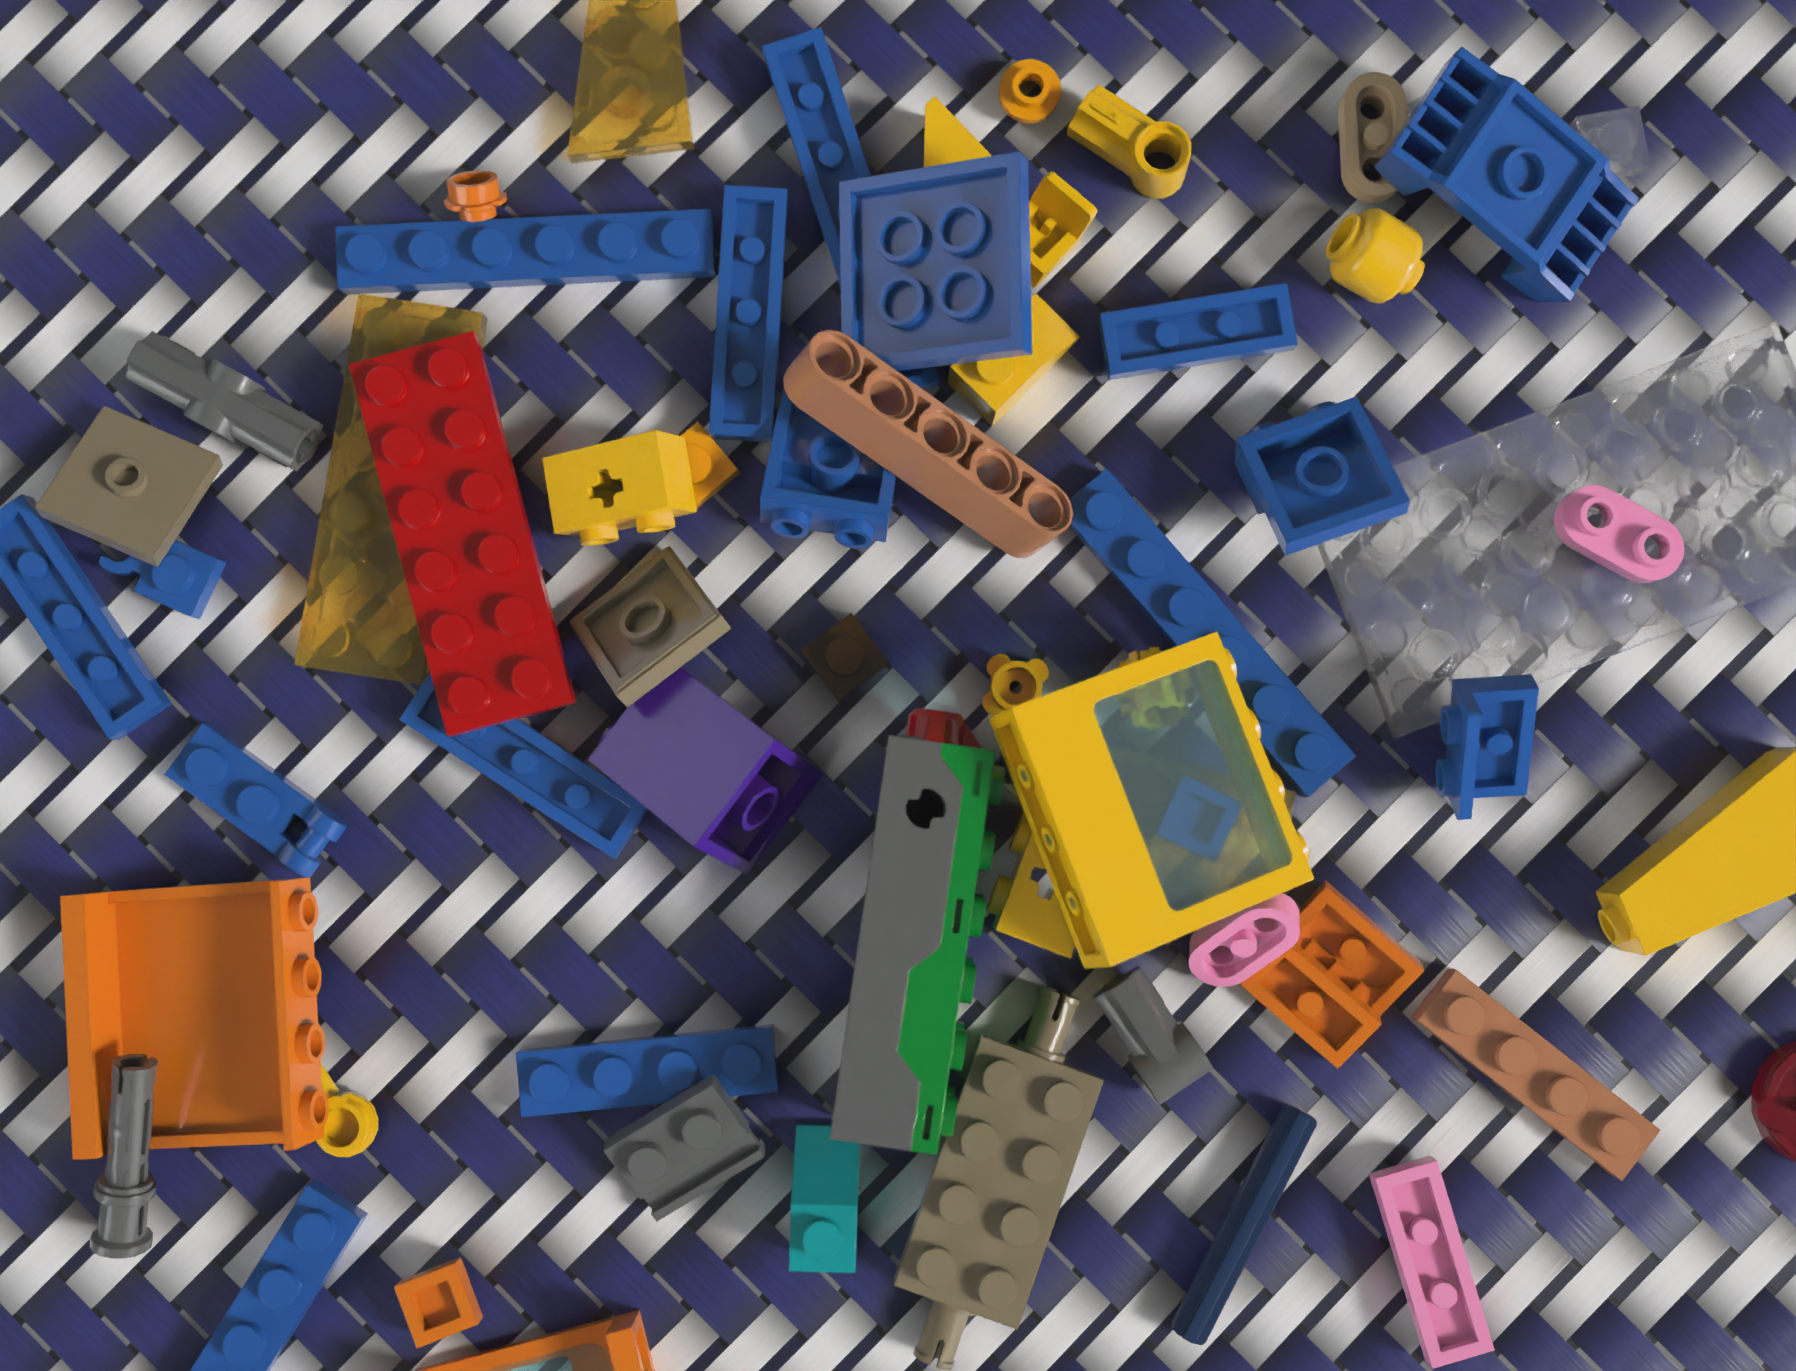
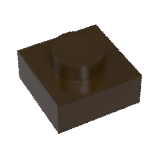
M852 613L801 649L803 655L838 702L889 666V662Z

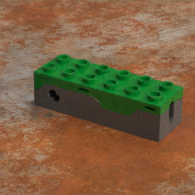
M916 708L908 716L906 736L889 735L830 1133V1139L937 1155L940 1136H953L958 1098L955 1097V1086L947 1084L949 1070H962L967 1030H964V1022L957 1021L959 1002L972 1003L977 964H974V958L966 957L969 936L981 937L986 908V898H983V894L975 893L978 870H991L996 832L984 830L987 805H1000L1005 775V766L993 765L995 751L983 749L960 714ZM922 789L934 791L942 802L941 815L930 816L927 826L914 824L908 819L906 814L908 799H919Z

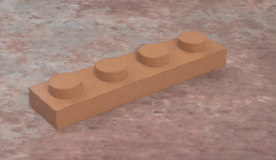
M1450 967L1447 969L1411 1016L1412 1019L1591 1160L1621 1181H1623L1660 1132V1129L1456 969Z

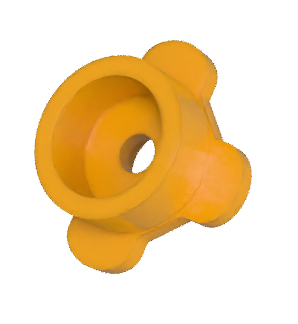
M1005 654L993 656L986 667L991 679L989 692L982 699L983 708L988 714L994 716L1011 707L1041 697L1042 683L1049 676L1047 665L1037 658L1031 659L1026 663L1024 661H1011ZM1017 681L1021 684L1022 689L1019 693H1012L1009 686L1011 682Z

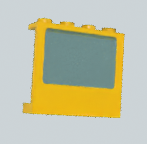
M1218 631L1011 707L988 718L1084 969L1114 966L1314 880L1308 864L1309 851L1302 835L1294 828L1284 802L1285 790L1279 775L1270 767L1260 741L1261 729L1258 719L1245 703L1236 680L1237 668L1234 658L1229 650L1223 646Z

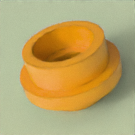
M1035 59L1018 61L1012 64L1002 75L998 91L999 101L1003 110L1012 119L1028 124L1041 122L1051 116L1059 104L1061 97L1059 77L1048 64ZM1033 81L1040 86L1042 92L1036 97H1027L1020 92L1019 86L1023 82Z

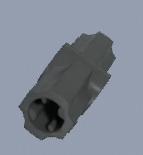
M151 331L146 338L136 342L127 358L128 370L125 378L184 410L183 415L234 443L237 440L253 447L258 453L286 468L289 467L298 471L303 464L311 460L321 442L320 435L324 425L265 393L267 390L265 387L215 359L210 363L164 335L161 336Z

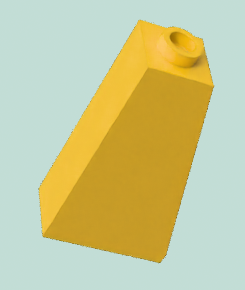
M1777 747L1765 752L1595 891L1602 906V909L1598 911L1599 923L1604 934L1613 945L1619 946L1621 951L1646 956L1796 893V747Z

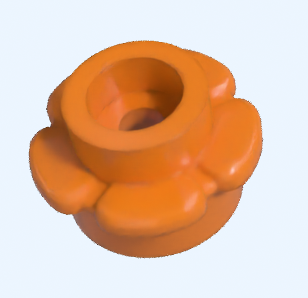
M482 170L467 171L452 175L446 180L448 195L447 199L444 200V205L448 210L458 212L459 219L462 221L479 222L489 220L497 215L496 207L501 206L507 200L506 192H500L498 177L494 172Z

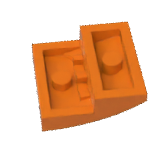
M1325 880L1299 908L1300 935L1297 943L1247 980L1240 983V985L1338 1069L1382 1025L1380 1015L1424 972L1422 962Z

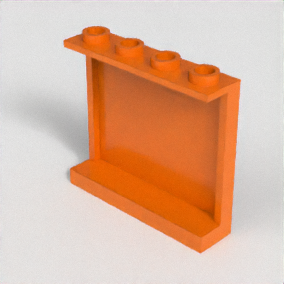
M310 877L102 891L60 896L73 1160L97 1159L107 1155L109 1105L111 1103L112 1090L111 1065L114 1058L125 1054H145L147 1058L154 1057L158 1061L154 1083V1105L149 1149L284 1143V1151L295 1150L324 1138V1126L329 1115V1103L326 1093L322 1090L320 1061L325 1051V1035L322 1027L318 1024L317 994L321 987L322 973L319 962L315 959L313 929L318 919V905L315 896L311 893Z

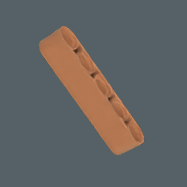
M834 330L818 332L786 369L783 378L784 390L789 399L799 409L1005 553L1015 558H1028L1058 537L1071 524L1073 517L1072 504L1066 493L1059 486L849 336Z

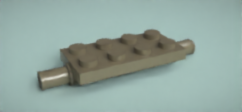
M1041 986V994L1025 1039L1019 1038L1017 1043L1014 1044L982 1033L979 1034L957 1097L953 1136L943 1137L894 1277V1286L922 1295L933 1301L919 1343L916 1345L913 1354L918 1360L931 1365L938 1342L940 1341L935 1358L938 1359L936 1367L940 1369L951 1370L953 1368L954 1357L969 1316L978 1315L1018 1330L1104 1082L1101 1076L1064 1062L1066 1056L1061 1053L1076 1007L1079 1006L1080 999L1062 992L1053 1015L1060 993L1046 986Z

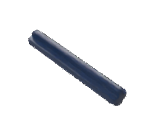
M1285 1104L1280 1109L1172 1320V1329L1190 1343L1197 1345L1206 1343L1317 1126V1121L1314 1117L1296 1106Z

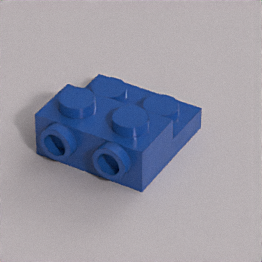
M782 389L760 496V522L771 524V529L776 534L791 539L804 538L808 535L809 530L834 534V538L839 544L854 549L867 548L872 544V540L886 542L896 476L799 409L789 399L785 390Z
M1357 396L1339 403L1328 401L1317 404L1306 411L1304 415L1278 424L1274 422L1259 424L1236 440L1234 464L1258 515L1266 514L1285 556L1407 514L1410 499Z

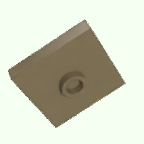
M103 406L35 508L42 518L158 567L223 464L220 456L216 453L107 406Z
M670 545L569 621L611 689L627 708L732 629Z

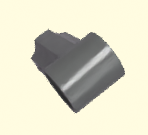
M1139 966L1118 975L1093 995L1131 1054L1127 1056L1159 1105L1213 1070L1210 1061L1181 1020L1176 1022L1164 1004V1000Z

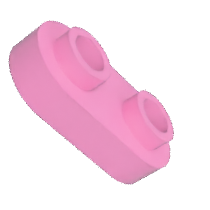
M1600 485L1582 487L1567 494L1556 507L1554 527L1560 540L1569 548L1630 581L1648 583L1660 580L1675 572L1681 564L1684 555V543L1678 529L1666 519L1607 487ZM1590 506L1596 507L1602 513L1603 523L1600 528L1592 526L1587 519V511ZM1648 537L1654 539L1659 545L1660 551L1656 559L1649 557L1645 552L1644 543Z
M1281 893L1198 929L1192 935L1189 943V968L1192 974L1200 981L1218 987L1233 986L1247 980L1297 943L1300 935V916L1297 904L1289 896Z

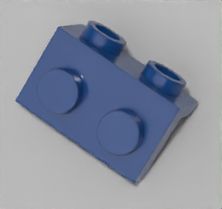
M1532 674L1452 679L1450 705H1443L1440 710L1441 736L1444 744L1447 745L1446 759L1437 760L1435 775L1439 796L1441 798H1449L1457 820L1472 818L1474 798L1527 795L1539 687Z

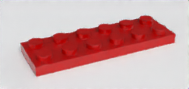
M474 331L349 364L447 736L455 737L577 703L478 335Z

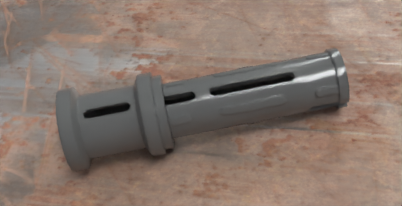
M145 1054L121 1055L114 1058L111 1065L112 1090L111 1103L109 1105L107 1159L105 1172L99 1176L94 1185L93 1196L96 1201L100 1202L98 1228L92 1232L90 1237L92 1252L106 1258L123 1259L138 1256L149 1250L153 1241V1232L147 1227L148 1204L155 1197L157 1182L153 1174L148 1171L149 1146L151 1144L154 1083L158 1061L154 1057L147 1058Z

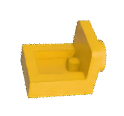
M1052 171L1042 178L1029 200L1031 286L1034 288L1076 247L1097 214V209L1092 203Z

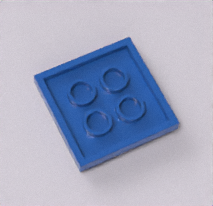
M1018 151L839 182L841 333L855 340L897 371L1032 355L1028 159Z

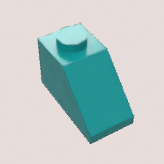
M796 1124L791 1195L789 1271L855 1273L860 1144L830 1139L832 1124Z

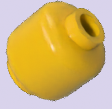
M1379 208L1367 209L1359 215L1351 213L1346 216L1333 232L1326 247V257L1330 259L1329 270L1333 280L1372 303H1384L1398 293L1402 295L1409 293L1419 282L1425 268V263L1420 260L1423 241L1417 230Z

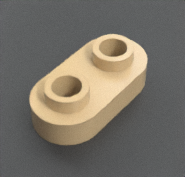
M1380 72L1365 73L1353 80L1341 97L1338 106L1342 182L1346 190L1354 198L1366 203L1383 202L1398 191L1382 175L1379 181L1368 179L1363 173V166H1376L1408 119L1407 100L1402 86L1393 77ZM1369 104L1373 106L1378 112V118L1373 120L1365 118L1360 111V105Z

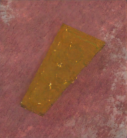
M589 0L568 147V157L571 163L694 149L677 0Z

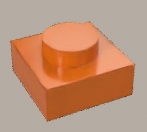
M461 1257L400 1280L394 1286L416 1348L476 1326L483 1319Z

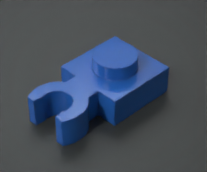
M175 540L158 567L130 555L121 562L101 556L98 563L105 570L122 576L130 577L141 574L134 592L187 616L200 619L227 562Z

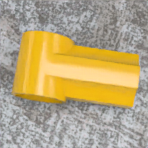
M1099 84L1092 91L1088 92L1078 106L1067 128V135L1130 176L1134 187L1144 196L1152 199H1163L1173 195L1180 189L1191 157V141L1188 134L1179 125L1174 123L1154 121ZM1154 152H1163L1175 161V165L1168 169H1157L1152 167L1145 157Z

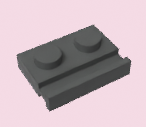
M712 1074L606 1138L603 1151L640 1200L645 1199L652 1209L651 1215L657 1222L764 1158L765 1143L761 1138H756L749 1128V1122L716 1076Z

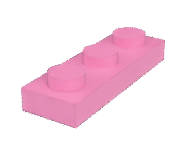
M1429 1155L1369 1173L1425 1361L1434 1369L1494 1351L1495 1349L1438 1161Z

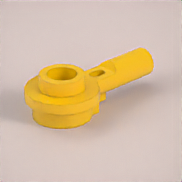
M320 1061L322 1090L328 1098L329 1115L324 1126V1138L316 1142L326 1153L333 1156H354L363 1152L374 1141L378 1132L377 1112L374 1105L365 1096L355 1092H340Z

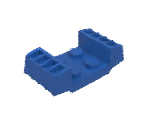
M1460 47L1443 65L1375 166V169L1404 196L1429 187L1512 256V261L1501 277L1536 302H1570L1584 278L1590 273V269L1600 254L1606 249V245L1616 230L1622 225L1621 223L1630 209L1639 199L1611 170L1609 159L1516 79L1497 73L1464 47Z

